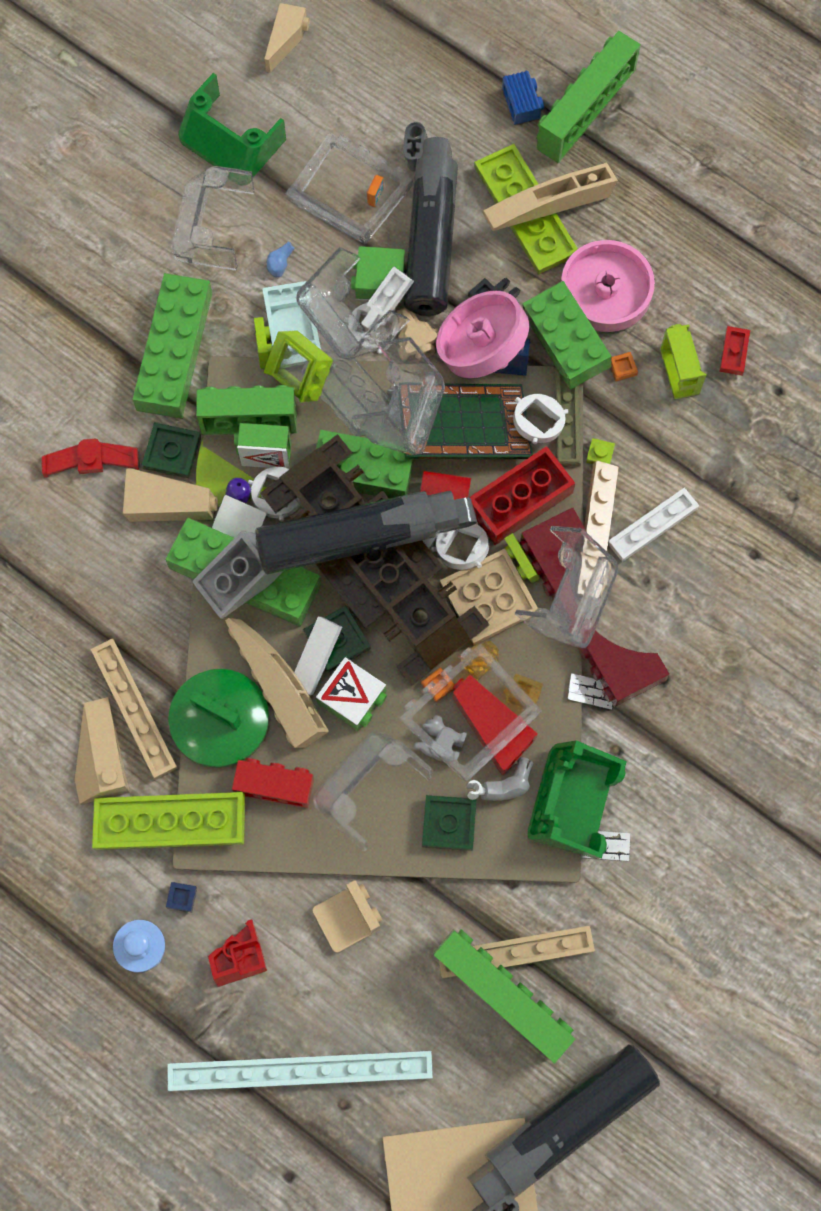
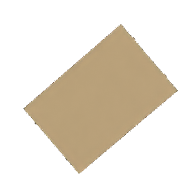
M525 1118L383 1137L384 1160L387 1168L392 1211H472L483 1200L467 1177L488 1162L485 1154L524 1125ZM534 1184L515 1198L519 1205V1211H538L537 1194ZM506 1202L501 1205L503 1210L507 1208Z

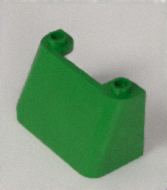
M577 740L555 744L549 751L528 827V838L541 844L594 859L602 858L607 848L605 836L598 833L605 803L610 786H615L623 781L626 774L625 766L627 761Z

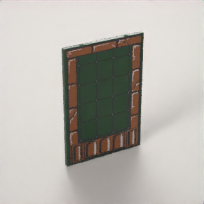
M397 383V401L399 404L405 459H528L533 455L531 441L521 436L513 423V414L518 404L515 399L517 397L520 399L524 398L522 384ZM525 410L521 415L527 419V413Z

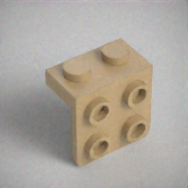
M356 880L347 884L346 890L313 908L314 916L332 950L336 953L381 930L378 922L382 921V918L376 907L370 908L367 902L370 896L363 884L358 886Z

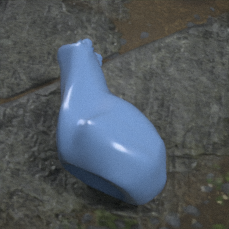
M287 242L267 256V270L274 277H281L287 268V258L295 249L290 242Z

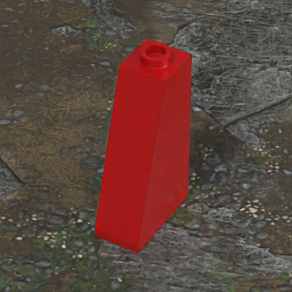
M471 675L465 680L461 678L452 688L454 690L453 700L498 771L504 775L536 740L538 733Z

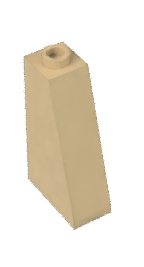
M131 468L126 469L123 515L129 522L184 521L187 517L192 520H214V511L218 510V500L209 488Z

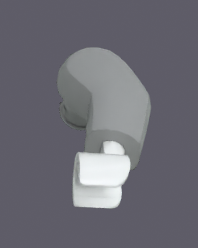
M518 758L513 776L503 781L484 782L482 785L476 780L470 781L466 788H473L476 792H469L468 798L474 800L480 795L482 800L504 801L523 796L530 787L528 777L533 767V762L529 761L528 758Z

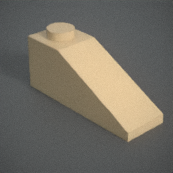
M280 3L264 59L266 72L271 73L302 40L304 31H308L310 18L306 16V8Z

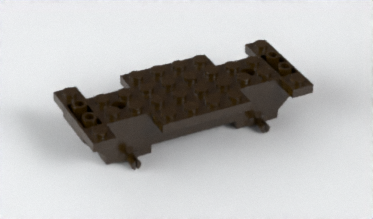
M338 434L298 462L260 493L275 514L293 500H296L301 508L290 516L292 520L389 499L382 491L369 502L365 503L353 484V480L364 473L362 468L360 469V466L357 464L347 473L338 468L340 464L353 455L352 451ZM327 496H332L336 501L333 506L326 507L322 504L323 499ZM423 540L315 564L365 628L386 614L394 624L393 627L383 633L387 640L391 642L392 639L401 633L415 650L413 654L396 666L411 687L490 625L475 606L459 618H456V615L447 604L446 597L457 590V588L450 581L439 590L428 581L444 567ZM419 610L424 611L427 614V619L424 622H416L413 619V614Z

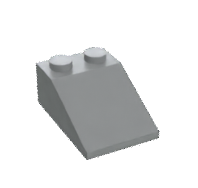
M241 531L192 582L217 615L223 619L267 588L282 572L265 574L257 550L255 533Z

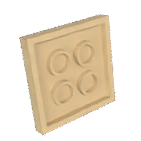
M505 548L486 557L481 562V568L475 566L470 569L460 570L440 580L442 588L450 581L457 588L448 596V599L458 618L475 606L490 624L489 627L471 640L473 646L539 613L536 603Z

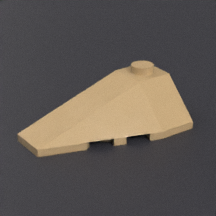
M109 697L84 703L75 772V784L80 805L93 802L94 798H107L129 793Z

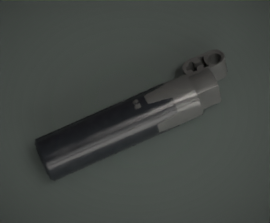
M413 122L405 129L403 153L409 169L415 171L406 276L414 282L405 293L404 306L418 315L434 316L444 312L448 306L458 164L452 159V149L447 138H428L423 124Z
M425 491L258 527L255 530V539L261 566L264 573L268 575L434 538L439 533L475 525L477 519L471 498L454 500L451 491L427 495Z
M628 1044L485 1154L488 1162L467 1177L483 1200L472 1211H519L518 1202L515 1200L517 1196L660 1086L658 1075L649 1061L634 1045ZM504 1202H506L507 1206L505 1210L501 1206Z

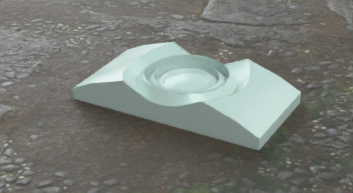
M308 281L262 288L272 346L278 331L298 330L321 349ZM288 345L293 355L289 359H283L280 369L305 365L309 361Z

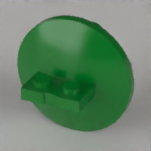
M211 669L194 675L178 689L169 709V729L176 746L188 759L199 765L211 768L229 767L236 765L238 760L244 761L245 758H249L262 744L269 726L268 705L260 688L247 676L228 669Z

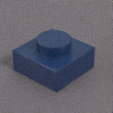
M171 882L166 908L192 913L197 886Z

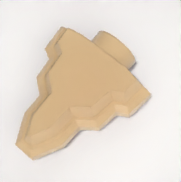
M405 307L397 310V323L401 330L398 336L401 343L399 352L403 360L418 357L422 361L431 357L436 351L435 347L439 330L432 329L427 322L419 321L415 313Z

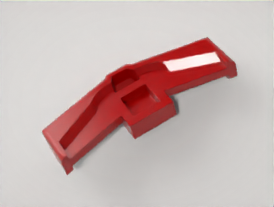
M96 438L83 439L78 445L43 455L42 474L44 478H47L49 475L77 466L79 474L103 472V464L139 470L138 448L99 442Z

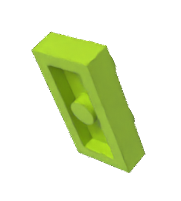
M263 317L254 318L259 365L260 369H262L267 364L272 344H267V340H271L269 326L264 327Z
M512 533L504 538L508 544L504 548L510 558H516L520 564L516 568L523 580L528 578L533 584L541 579L532 567L531 561L522 550L514 534Z

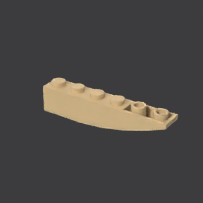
M607 163L568 173L528 188L483 210V215L492 231H496L609 198L618 180Z
M228 618L225 620L229 627L228 632L230 636L236 640L240 647L241 656L249 663L252 669L251 674L253 678L261 685L264 698L272 705L276 720L284 727L288 742L295 748H306L327 734L329 731L306 689L278 652L241 619Z

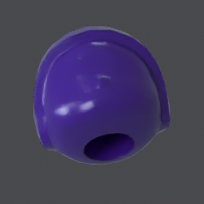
M233 478L229 481L225 494L246 504L250 497L251 487L246 480Z

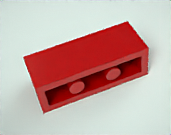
M245 758V761L238 760L232 791L243 792L245 797L308 808L314 776L305 768L295 767L294 770L284 769L285 766L279 763H270V766L260 764L259 760Z

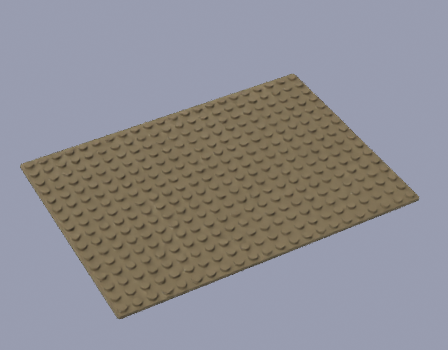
M212 356L209 358L207 387L227 389L230 386L251 388L259 385L265 388H275L282 384L273 376L263 373L265 368L260 369L259 357ZM333 360L318 401L301 403L299 402L300 399L295 396L297 433H290L291 455L289 469L316 450L320 430L403 445L401 423L389 418L387 415L380 414L381 408L384 407L397 411L398 402L386 400L388 395L387 389H390L391 386H395L397 383L522 384L524 397L531 394H543L555 399L554 366H528L527 376L491 373L486 376L469 379L455 375L445 363ZM308 364L287 367L285 369L302 382ZM583 383L579 385L581 465L563 466L575 482L573 494L513 533L519 542H521L522 532L572 507L583 524ZM532 403L526 409L527 420L544 434L550 428H553L556 423L553 418L545 414L535 403ZM235 434L203 435V446L253 479L263 470L268 469L265 467L241 465L240 457L236 454V446H234ZM556 439L533 444L531 441L533 455L547 446L556 457ZM415 459L407 495L420 492L423 471L471 478L469 498L526 459H466L465 461H462V459ZM267 477L263 487H269L276 480ZM359 493L365 503L375 497ZM327 496L323 499L322 504L330 507L335 504L336 500L332 496ZM250 500V501H248V502L246 503V504H248V505H250V506L256 508L255 505H254V503H253V500ZM218 507L217 511H214V520H197V522L212 528L220 507ZM265 516L262 526L290 521L292 518L287 516L284 517V521H279V518ZM458 532L445 554L466 561L478 538ZM488 537L489 551L486 557L504 549L508 545L505 539L494 545ZM582 537L576 544L570 558L569 577L573 596ZM437 538L434 541L433 547H436ZM432 552L444 568L428 581L432 586L440 590L442 589L440 580L460 570L446 566L439 559L437 552ZM516 558L511 559L515 567L520 566ZM315 564L302 567L320 575L321 586L301 627L247 603H244L221 619L193 584L186 681L194 675L207 670L228 669L247 676L263 692L261 685L251 674L252 669L249 663L241 656L238 643L230 636L228 632L229 627L225 620L234 618L244 621L260 634L295 672L308 641L303 629L315 623L318 616L324 618L346 605L371 646V649L350 661L386 684L385 694H387V698L380 707L376 706L371 712L373 717L366 727L361 726L359 731H357L317 704L316 696L336 670L334 669L328 673L324 669L314 694L309 696L329 732L306 748H295L288 742L284 727L276 720L274 716L275 711L272 705L267 702L269 710L268 731L260 747L249 758L259 760L260 764L270 766V763H279L285 766L284 769L294 770L295 767L308 769L309 773L314 776L308 808L245 797L244 845L174 847L173 867L175 869L579 882L581 878L580 854L530 840L527 834L549 751L557 743L575 740L581 742L582 702L568 699L571 673L582 676V656L578 650L580 645L576 638L572 639L566 629L568 624L564 617L560 618L554 608L555 601L552 596L548 597L543 589L542 584L544 582L542 578L533 584L528 578L523 580L539 609L538 614L474 646L469 641L412 687L396 666L413 654L415 650L401 633L392 639L391 642L387 640L383 633L393 627L394 624L386 614L365 628ZM574 596L575 602L582 613V598ZM446 597L448 606H449L450 609L454 612V614L456 615V618H458V616H457L455 610L453 609V607H452V605H451V603H450L448 597ZM421 610L416 611L413 614V619L416 622H424L427 619V614ZM482 656H492L495 660L478 659ZM472 663H495L492 666H469ZM440 667L454 684L461 678L465 680L469 675L475 678L474 676H481L477 681L538 733L536 740L521 755V757L528 758L529 761L533 762V767L528 777L530 787L526 794L504 801L482 800L480 795L476 798L473 851L422 847L426 795L468 798L469 792H476L473 788H466L470 781L476 780L481 785L484 782L503 781L513 776L517 761L504 775L498 771L454 702V690L437 703L421 685V682ZM468 670L487 671L485 673H470ZM522 676H524L525 678H527L529 681L524 682V681L522 680V679H524ZM532 680H534L535 682H537L539 685H537V686L533 685L532 683H534V682H533ZM435 715L440 716L446 727L452 728L458 733H467L462 748L456 745L452 746L453 751L460 752L456 765L447 761L435 760L425 755L421 750L414 749L415 742H423L431 747L436 739V736H430L422 731V724H425L427 719L433 718ZM181 752L178 795L233 792L232 786L237 764L224 768L206 767L193 762Z

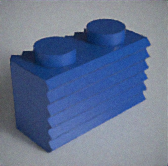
M527 70L504 76L502 91L514 125L540 119L541 110H544L542 97H537L535 78H531Z

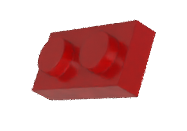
M727 326L719 372L743 376L750 330Z

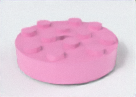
M614 240L595 241L580 247L567 260L561 282H565L595 331L600 332L620 331L637 323L650 306L655 284L652 268L646 258L632 246Z
M488 291L474 295L459 304L442 323L436 340L438 355L451 372L463 378H478L503 369L525 345L529 332L528 316L516 298L509 293Z

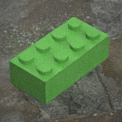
M564 281L522 303L523 310L528 316L529 325L570 390L611 368V354Z
M257 385L251 388L230 386L227 389H217L215 387L197 389V420L201 434H235V431L239 432L240 423L289 426L290 433H297L294 387L278 385L275 388H265L264 386Z
M320 430L316 449L338 434L352 451L353 455L340 464L338 468L345 473L349 472L357 464L360 466V469L362 468L364 473L353 480L354 488L358 493L376 496L383 491L389 499L407 495L415 459H405L403 445Z

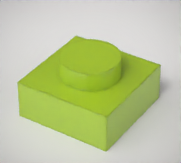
M592 438L586 463L593 464L596 461L610 464L615 443Z

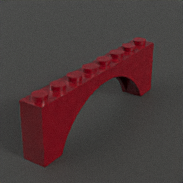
M572 507L522 532L519 545L525 554L529 555L532 567L544 582L542 586L548 597L552 596L555 601L554 608L560 618L564 617L567 622L566 629L572 639L576 638L580 645L578 646L580 655L584 660L588 659L592 666L590 671L593 678L601 682L603 686L602 693L608 702H612L614 707L667 681L670 674L658 653L637 652L614 644L600 635L580 612L571 590L569 566L572 552L583 536L585 527Z

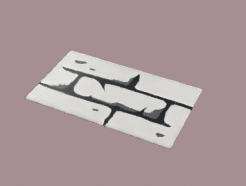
M571 673L569 700L612 709V702H608L602 693L603 686L599 680L596 681L593 678Z

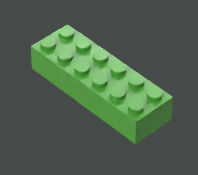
M619 30L613 37L610 36L606 40L603 50L600 53L596 52L590 65L580 71L577 81L574 84H569L562 99H557L551 108V112L540 119L538 123L539 132L536 137L538 140V151L557 163L563 159L635 72L640 43Z
M164 273L133 396L136 411L183 419L213 294L209 280Z
M187 517L165 560L169 569L194 580L234 537ZM302 567L283 571L267 588L246 603L301 627L321 586L320 575Z
M453 929L436 948L433 955L555 1064L574 1042L575 1038L571 1035L574 1030L560 1017L557 1021L552 1018L551 1015L554 1012L541 1000L537 1003L531 999L533 993L521 982L518 985L514 984L511 981L513 975L501 964L498 967L494 966L491 963L493 957L482 947L478 950L471 945L474 940L462 929L459 932Z

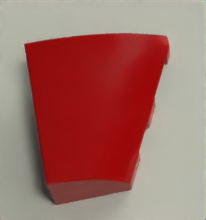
M423 471L420 492L425 491L427 495L451 491L454 500L468 498L471 478Z
M252 919L245 923L246 926L237 935H231L222 947L216 948L208 956L213 980L218 987L267 971L260 941Z

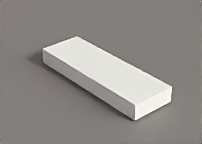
M319 616L294 672L309 695L314 694L342 629L341 626Z

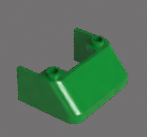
M212 73L189 100L178 131L179 140L183 146L236 182L247 183L253 179L286 141L285 123L280 118L267 134L258 128H251L241 137L207 114L211 110L212 104L220 96L217 75Z

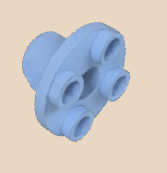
M134 920L128 922L119 929L114 938V956L117 962L126 970L136 973L149 971L159 965L165 952L164 936L161 930L149 921Z

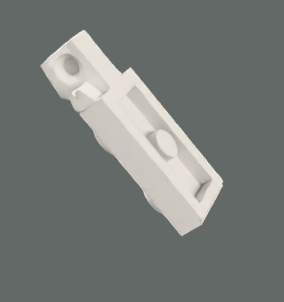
M393 267L366 304L368 307L365 311L368 314L361 324L371 331L374 330L379 322L383 324L414 281Z

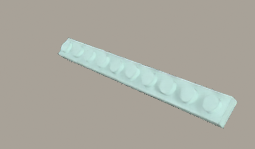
M431 1051L168 1064V1091L433 1079Z

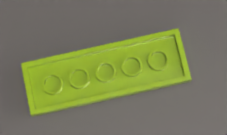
M515 144L474 162V168L496 204L538 185ZM556 213L510 226L538 275L567 262L570 256L578 250Z
M243 792L94 798L92 848L94 850L244 845L245 794Z

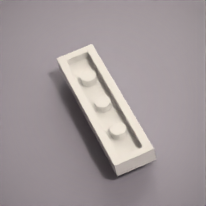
M683 488L608 541V545L623 562L699 508V505L689 492Z

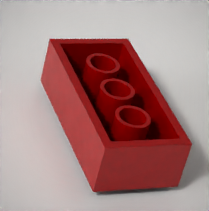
M546 446L469 498H471L478 524L484 529L494 545H497L504 538L515 533L573 494L575 482Z

